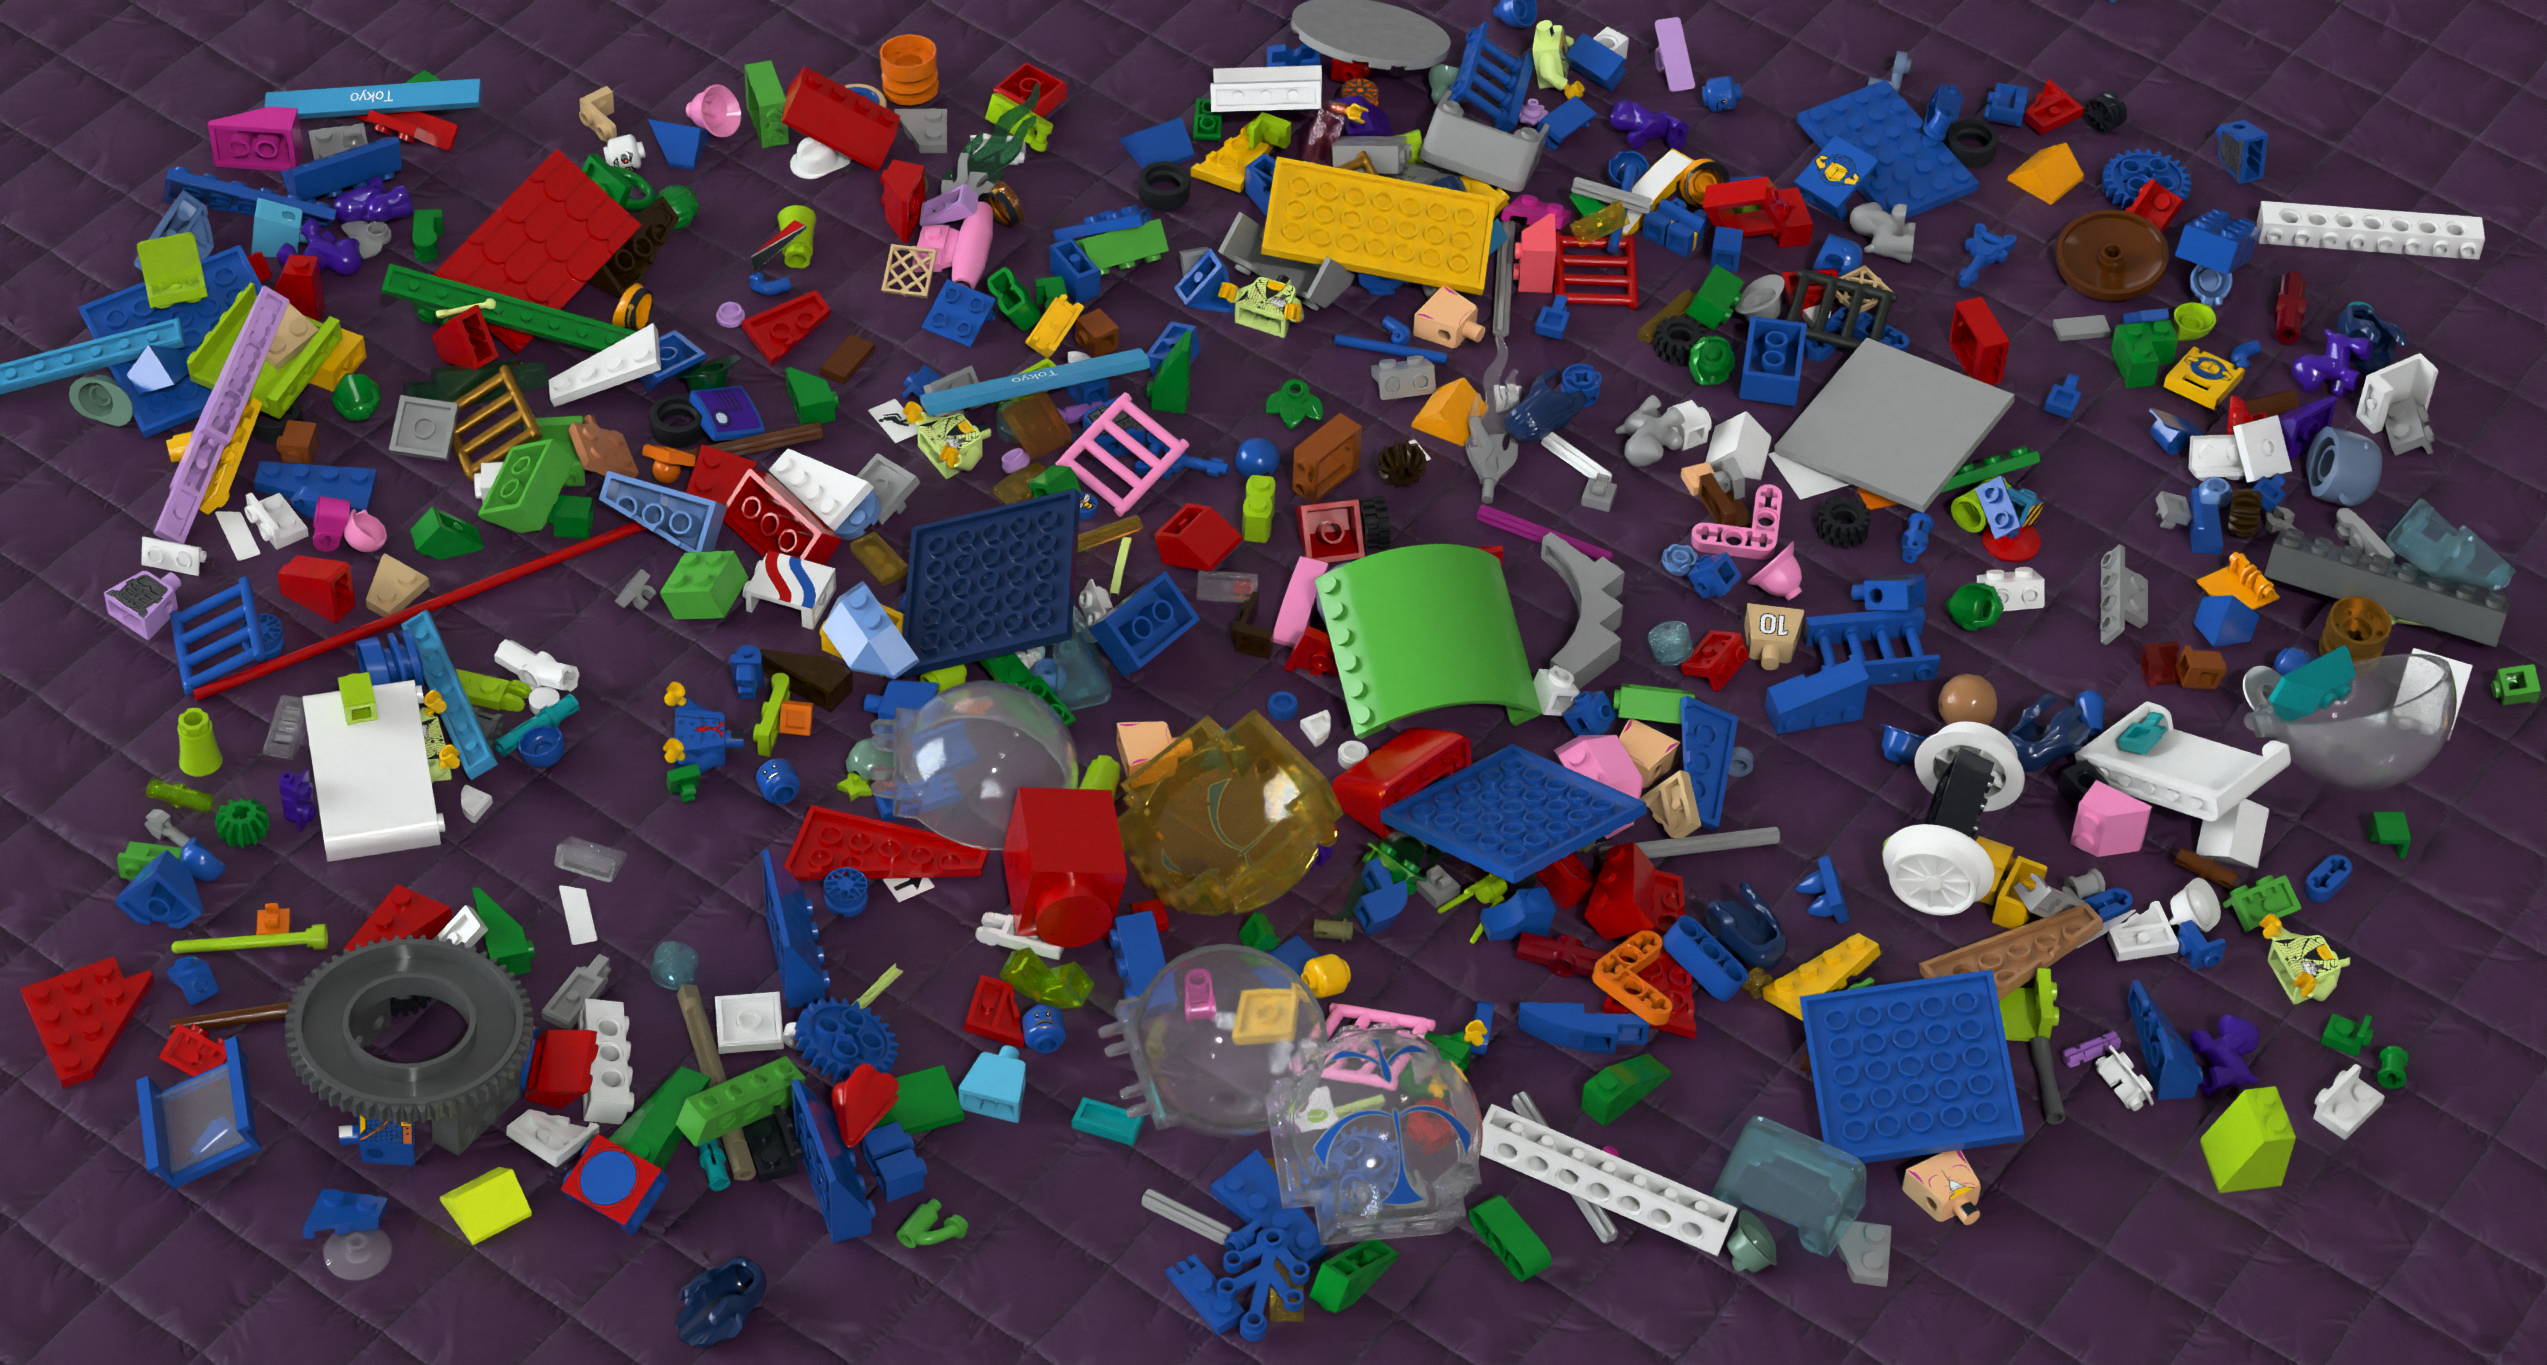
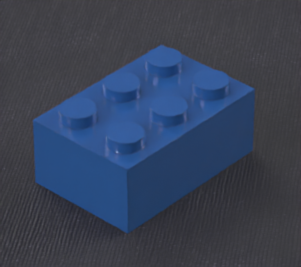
M1756 316L1750 317L1739 399L1796 406L1807 323Z
M1164 571L1146 581L1088 629L1124 677L1143 667L1201 619L1168 573Z

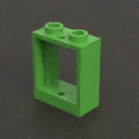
M772 61L744 65L747 109L761 147L767 148L789 144L788 126L781 123L786 98Z
M1621 683V690L1615 689L1613 709L1618 710V717L1682 724L1680 699L1685 696L1695 699V693L1690 690Z

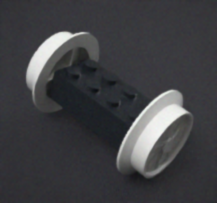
M1966 721L1952 723L1943 727L1938 733L1928 737L1919 746L1915 756L1916 773L1925 788L1933 794L1924 824L1905 827L1897 831L1888 839L1883 851L1884 867L1889 875L1890 885L1895 894L1910 907L1932 915L1946 916L1963 912L1972 903L1982 899L1990 891L1995 877L1993 863L1987 852L1970 837L1973 838L1980 826L1981 821L1977 819L1978 815L1980 816L1985 811L2002 809L2012 804L2020 796L2025 783L2024 770L2018 760L2017 751L2012 742L2004 734L1988 725Z

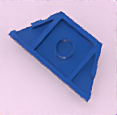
M1137 205L1121 208L1119 211L1110 209L1099 212L1097 215L1083 218L1084 222L1053 230L1055 241H1060L1070 237L1077 238L1143 226L1152 217L1150 208L1138 209Z

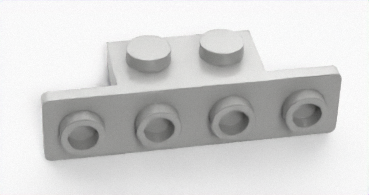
M2119 544L2112 551H2108L2101 560L2100 629L2101 643L2105 645L2109 644L2124 631L2125 620L2138 628H2142L2148 623V580L2125 567V547Z

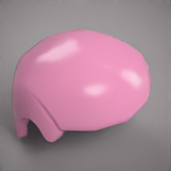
M355 509L351 511L343 531L347 543L352 548L361 552H374L381 549L387 539L385 526L376 517L369 515L367 510H362L356 513Z

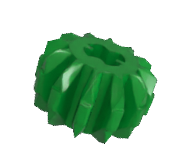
M242 796L240 801L235 802L229 799L228 806H220L219 814L216 815L215 825L221 841H227L230 848L237 844L242 849H244L246 844L256 847L257 840L266 839L270 819L264 804H258L255 798L246 801Z

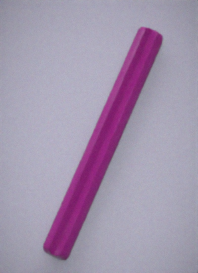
M1482 504L1477 511L1476 519L1480 522L1542 544L1545 535L1552 532L1559 538L1567 541L1569 545L1582 554L1587 555L1592 561L1596 562L1601 557H1604L1612 563L1613 552L1485 504Z

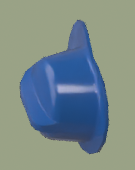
M1884 724L1879 725L1884 728L1882 748L1885 751L1886 759L1900 765H1907L1915 761L1919 746L1929 737L1909 733Z

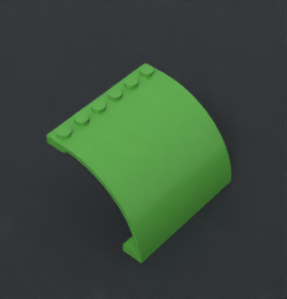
M1414 545L1372 554L1315 578L1354 734L1360 740L1387 728V724L1449 706L1466 704L1506 705L1510 722L1515 726L1542 714L1501 564L1494 555L1463 545Z

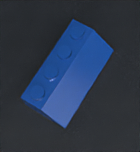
M398 137L383 138L282 170L281 174L288 195L299 196L303 198L304 202L313 204L317 202V196L326 194L327 198L342 194V188L352 185L354 190L360 186H367L368 180L377 175L382 181L396 177L394 172L402 169L400 141Z

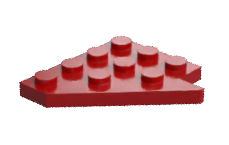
M113 956L20 988L24 1003L62 1089L96 1076L153 984L154 979L151 970L124 979Z

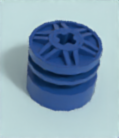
M409 629L399 631L401 645H398L394 633L387 634L388 648L385 649L382 648L377 637L356 641L361 673L369 672L372 686L414 680L415 686L422 685V691L424 690L423 663L418 646L415 644Z

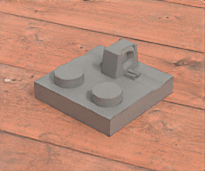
M364 123L308 131L314 160L368 143Z
M400 395L389 447L390 453L448 462L460 408L458 403Z
M878 453L856 476L869 482L874 487L872 490L881 502V512L877 523L881 525L894 512L901 514L907 507L904 502L905 499L920 484L917 476Z

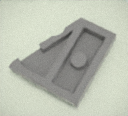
M894 109V113L900 115L899 122L904 127V133L914 142V146L919 153H947V109Z
M1828 1218L1826 1230L1828 1234L1832 1233L1837 1243L1836 1250L1841 1260L1846 1263L1847 1272L1852 1282L1886 1287L1889 1272L1891 1226Z

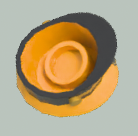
M1698 159L1691 162L1680 178L1682 197L1688 204L1696 208H1703L1706 186L1730 182L1729 172L1724 165L1711 159Z
M640 283L630 286L624 292L612 318V325L629 328L637 332L647 327L653 304V293L644 289Z

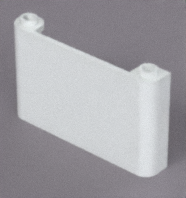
M414 680L372 686L378 720L347 725L340 691L302 696L327 862L441 845L439 832H445L443 813H436L419 704L424 703L422 685L415 686Z
M2148 701L2075 753L2076 763L2087 759L2109 782L2110 787L2127 795L2210 822L2219 819L2291 763L2288 744L2274 740L2269 741L2263 746V756L2176 730L2173 728L2170 712L2166 708ZM2151 712L2164 715L2159 725L2166 726L2167 730L2146 755L2120 749L2118 739L2134 722L2142 724Z

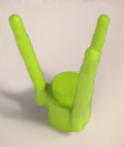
M1489 873L1482 880L1465 889L1463 894L1439 907L1437 912L1442 914L1473 895L1484 904L1492 903L1491 907L1500 905L1505 902V898L1502 895L1507 891L1506 881L1495 874ZM1481 922L1470 938V943L1472 944L1477 941L1484 930Z

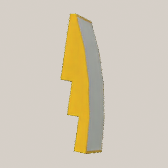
M1672 148L1633 186L1632 193L1651 198L1653 200L1651 211L1656 212L1661 201L1676 191L1677 182L1680 180L1686 167L1694 160ZM1616 208L1611 213L1613 219L1615 217ZM1628 209L1621 238H1625L1628 234L1632 235L1642 227L1646 214Z

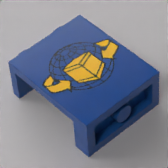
M1835 135L1794 182L1805 201L1841 222L1847 215L1845 202L1870 174L1878 179L1882 174L1879 159L1873 153H1865L1857 148L1856 144L1851 140H1844Z

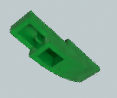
M1015 653L980 660V663L993 677V687L1024 719L1042 732L1052 736L1076 722V718L1040 675L1034 677Z

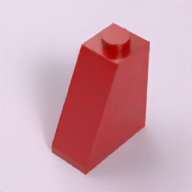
M290 254L273 290L289 299V303L302 315L321 322L325 310L319 258Z
M474 305L453 317L431 335L440 360L447 363L477 370L499 357L479 305Z
M297 555L278 572L282 595L335 624L356 607L350 564L346 562Z

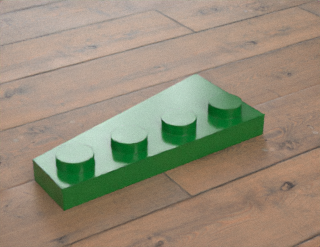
M2021 446L2002 454L1985 457L1983 461L1974 464H1963L1940 493L2039 463L2041 461L2038 451L2028 449L2027 446Z

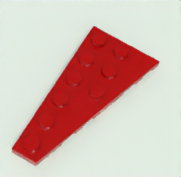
M811 805L784 867L797 881L825 880L831 871L845 867L859 870L867 879L981 876L990 855V845Z
M1655 870V891L1651 892V899L1655 902V909L1652 910L1655 928L1647 930L1653 931L1663 938L1678 918L1685 915L1683 877ZM1636 933L1629 934L1627 940ZM1662 944L1659 957L1636 974L1665 995L1673 1005L1666 1024H1650L1649 1027L1695 1039L1696 1022L1694 1020V999L1692 998V976L1665 950ZM1621 957V959L1625 962H1635L1633 959L1629 957ZM1626 988V989H1625V991L1628 992V993H1630V994H1633V995H1638V994H1640L1638 991H1636V990H1634V989H1631V988ZM1607 995L1603 1006L1604 1014L1634 1013L1611 995Z

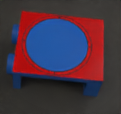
M597 1134L593 1141L588 1142L583 1148L581 1159L575 1168L568 1171L565 1175L563 1186L560 1190L569 1201L573 1203L577 1200L614 1220L623 1231L634 1236L670 1182V1179L659 1167Z

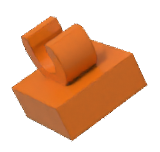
M783 700L781 703L779 733L810 736L812 733L814 703Z
M278 903L265 904V910H257L256 935L290 933V908L279 909Z

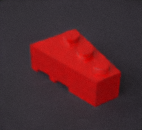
M1634 841L1609 848L1584 917L1604 941L1655 928V921L1652 918L1655 902L1651 899V892L1655 891V866Z

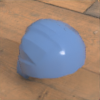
M2199 264L2193 269L2190 277V287L2194 295L2201 300V304L2209 305L2211 308L2223 304V298L2229 293L2233 282L2231 273L2227 275Z

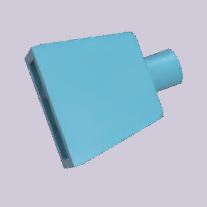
M258 198L254 216L251 255L255 252H262L264 257H276L279 249L285 243L292 245L298 254L299 243H309L307 238L301 233L303 211L299 208Z
M1006 1045L1001 1048L999 1055L988 1052L980 1054L959 1086V1102L962 1110L1019 1123L1026 1086V1063L1018 1060L1020 1054L1016 1048Z

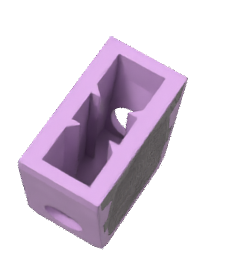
M141 571L104 592L108 614L149 640L170 619V613L178 609L175 591L181 587V581L172 572L159 579L148 571Z

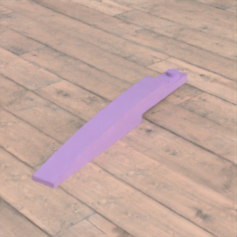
M267 286L262 287L234 343L169 486L172 490L153 534L165 541L185 543L224 447L232 439L290 301Z

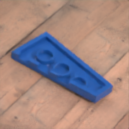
M260 461L254 485L257 491L272 495L280 493L284 498L291 499L301 486H307L336 496L339 499L349 500L350 511L355 509L358 513L362 510H367L369 514L378 474L377 469Z
M1685 696L1680 699L1684 771L1690 775L1701 826L1713 831L1719 827L1739 717Z
M1258 1149L1254 1150L1210 1185V1193L1247 1224L1255 1218L1262 1221L1263 1225L1256 1229V1231H1260L1264 1227H1277L1284 1230L1289 1236L1288 1250L1297 1261L1305 1262L1310 1267L1328 1252L1329 1243Z

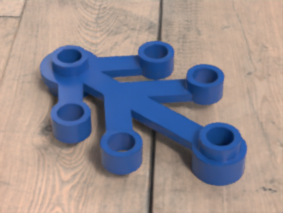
M1268 1227L1261 1230L1256 1237V1244L1241 1252L1237 1250L1226 1252L1223 1257V1267L1229 1273L1240 1272L1243 1269V1265L1262 1256L1261 1264L1235 1279L1224 1277L1217 1283V1296L1224 1301L1234 1299L1237 1293L1256 1283L1250 1311L1244 1314L1240 1320V1334L1245 1340L1251 1342L1260 1341L1266 1336L1267 1319L1263 1313L1270 1286L1283 1300V1306L1287 1311L1297 1312L1303 1307V1293L1298 1289H1291L1274 1268L1276 1259L1289 1271V1278L1294 1284H1305L1310 1277L1308 1264L1297 1261L1288 1250L1290 1242L1288 1234L1277 1227ZM1237 1260L1238 1263L1231 1264L1228 1261ZM1296 1271H1302V1272H1304L1305 1274H1303V1275H1297V1274H1295V1272H1296ZM1230 1287L1232 1290L1224 1291L1222 1288ZM1291 1298H1295L1299 1301L1293 1303L1288 1300Z

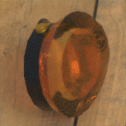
M997 180L993 190L979 195L978 202H985L993 208L994 222L1009 228L1016 223L1025 222V212L1020 200L1014 191L1003 181Z

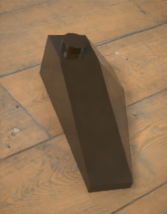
M663 196L634 216L642 226L588 281L590 285L621 299L624 292L630 286L643 282L647 270L657 258L658 251L667 241L679 220V217Z

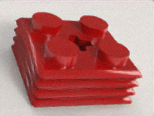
M1025 62L995 86L993 94L1000 93L1043 118L1067 98V87H1065L1067 83Z

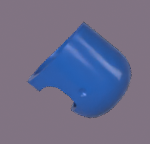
M1830 233L1816 259L1813 270L1836 269L1840 274L1839 277L1860 268L1863 260V250L1858 243Z

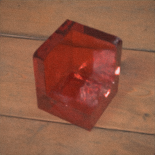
M2178 641L2144 644L2139 666L2147 686L2181 683L2175 667L2180 649Z

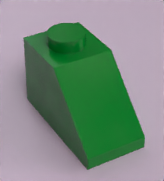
M792 367L785 368L786 390L800 424L805 425L814 422H820L821 424L835 421V408H839V400L836 391L830 390L827 380Z
M433 506L410 529L415 549L424 556L429 555L438 560L481 551L484 548L477 526Z

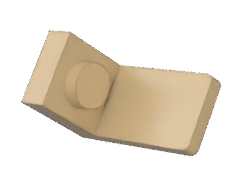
M605 86L580 98L579 117L581 122L585 126H589L602 141L604 140L608 143L609 139L617 137L616 125L606 117L614 113L613 91Z

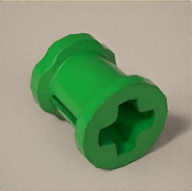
M2388 1046L2380 1052L2379 1059L2382 1063V1069L2378 1071L2377 1080L2385 1088L2398 1089L2403 1087L2407 1081L2404 1067L2408 1064L2409 1054L2401 1047Z

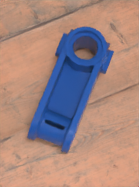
M1940 84L1928 102L1923 130L1928 136L1937 141L1945 139L1949 126L1958 119L1964 100L1962 93L1958 90V86L1954 84L1952 86Z

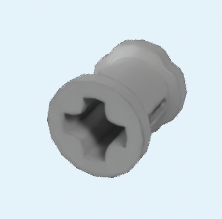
M2096 868L2089 870L2086 875L2076 878L2069 876L2064 880V886L2072 889L2081 900L2082 898L2105 891L2104 878Z

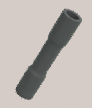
M2038 1036L2030 1041V1046L2041 1085L2045 1117L2049 1124H2059L2065 1120L2066 1116L2055 1078L2050 1042L2047 1037Z

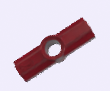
M2290 271L2288 274L2282 275L2279 284V293L2274 310V318H2276L2275 338L2280 341V344L2291 345L2293 342L2299 341L2301 334V323L2304 318L2307 298H2304L2306 279L2300 275V272Z
M1522 932L1516 958L1549 966L1550 971L1559 977H1572L1575 973L1592 977L1596 962L1608 954V952L1584 947L1579 939L1571 935H1562L1556 940Z

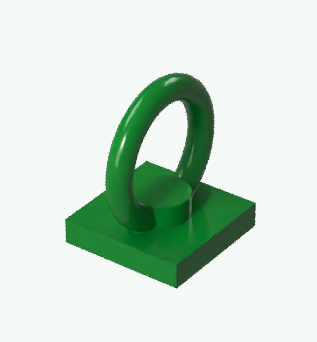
M596 153L588 155L582 171L624 209L644 210L653 203L655 197L654 189L643 177L628 169L610 166ZM633 185L644 194L643 199L629 198Z

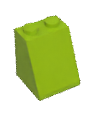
M2276 1086L2244 1090L2200 1139L2202 1150L2219 1194L2282 1186L2296 1136Z

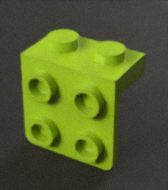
M186 232L141 241L137 244L150 308L157 307L163 309L172 306L174 303L184 301L194 303L204 297H208L193 233Z
M2038 968L2033 988L2019 987L1999 1001L2006 1040L2030 1042L2038 1036H2044L2050 1040L2052 1027L2058 1026L2059 1007H2054L2053 1001H2056L2057 983L2051 981V969Z

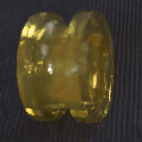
M1756 967L1748 973V980L1742 986V989L1747 992L1750 991V996L1758 999L1763 996L1762 988L1773 983V977L1770 974H1765V970L1762 967Z

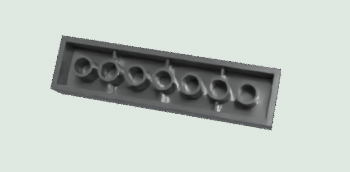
M2288 528L2287 531L2282 529L2274 542L2264 574L2265 577L2337 599L2349 596L2368 597L2380 603L2388 611L2389 615L2490 646H2497L2512 599L2507 598V594L2493 589L2487 592L2478 589L2476 584L2469 581H2460V583L2448 580L2449 577L2439 572L2428 574L2419 571V567L2409 563L2398 565L2390 562L2391 559L2386 556L2374 554L2372 557L2362 554V550L2353 546L2342 548L2333 545V541L2327 538L2316 537V539L2306 537L2304 532L2293 528Z

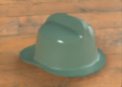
M105 375L82 377L71 385L69 391L70 402L81 415L114 426L125 425L132 419V402L127 393L111 377Z
M1746 1210L1740 1211L1738 1227L1727 1242L1728 1249L1733 1255L1732 1264L1737 1272L1747 1269L1752 1273H1756L1770 1264L1776 1266V1246L1772 1235L1754 1214Z

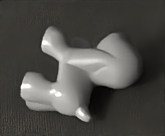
M1877 202L1861 204L1852 210L1850 225L1853 230L1860 235L1873 238L1871 244L1864 247V252L1911 263L1916 223H1905L1906 204L1895 205L1891 214L1883 211Z
M1654 395L1648 397L1638 410L1626 418L1623 425L1615 429L1616 434H1627L1631 437L1625 444L1624 455L1628 462L1635 467H1644L1660 461L1664 453L1662 446H1666L1671 450H1677L1684 444L1681 435L1672 429V427H1678L1685 422L1683 414L1677 408L1672 407L1661 415L1657 410L1661 406V402Z

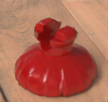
M2234 395L2231 396L2226 435H2235L2233 426L2267 418V413L2264 411H2259L2258 414L2250 413L2242 398Z

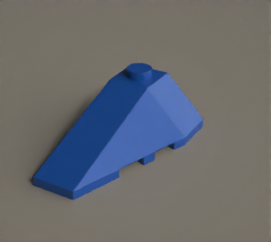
M2132 980L2127 1001L2157 1100L2195 1097L2198 1084H2201L2203 1081L2201 1066L2196 1065L2193 1052L2139 980Z

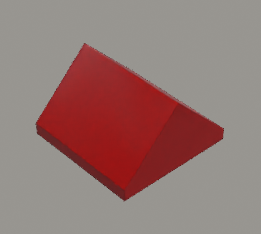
M1574 853L1546 866L1543 870L1537 871V879L1547 888L1548 892L1564 910L1590 899L1597 882L1594 875Z

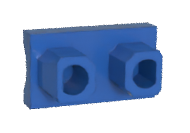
M744 645L736 651V654H731L730 664L733 684L738 686L739 699H757V687H764L765 682L762 655L757 647Z

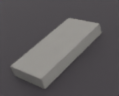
M2104 315L2053 319L2052 324L2059 341L2110 337L2111 333Z

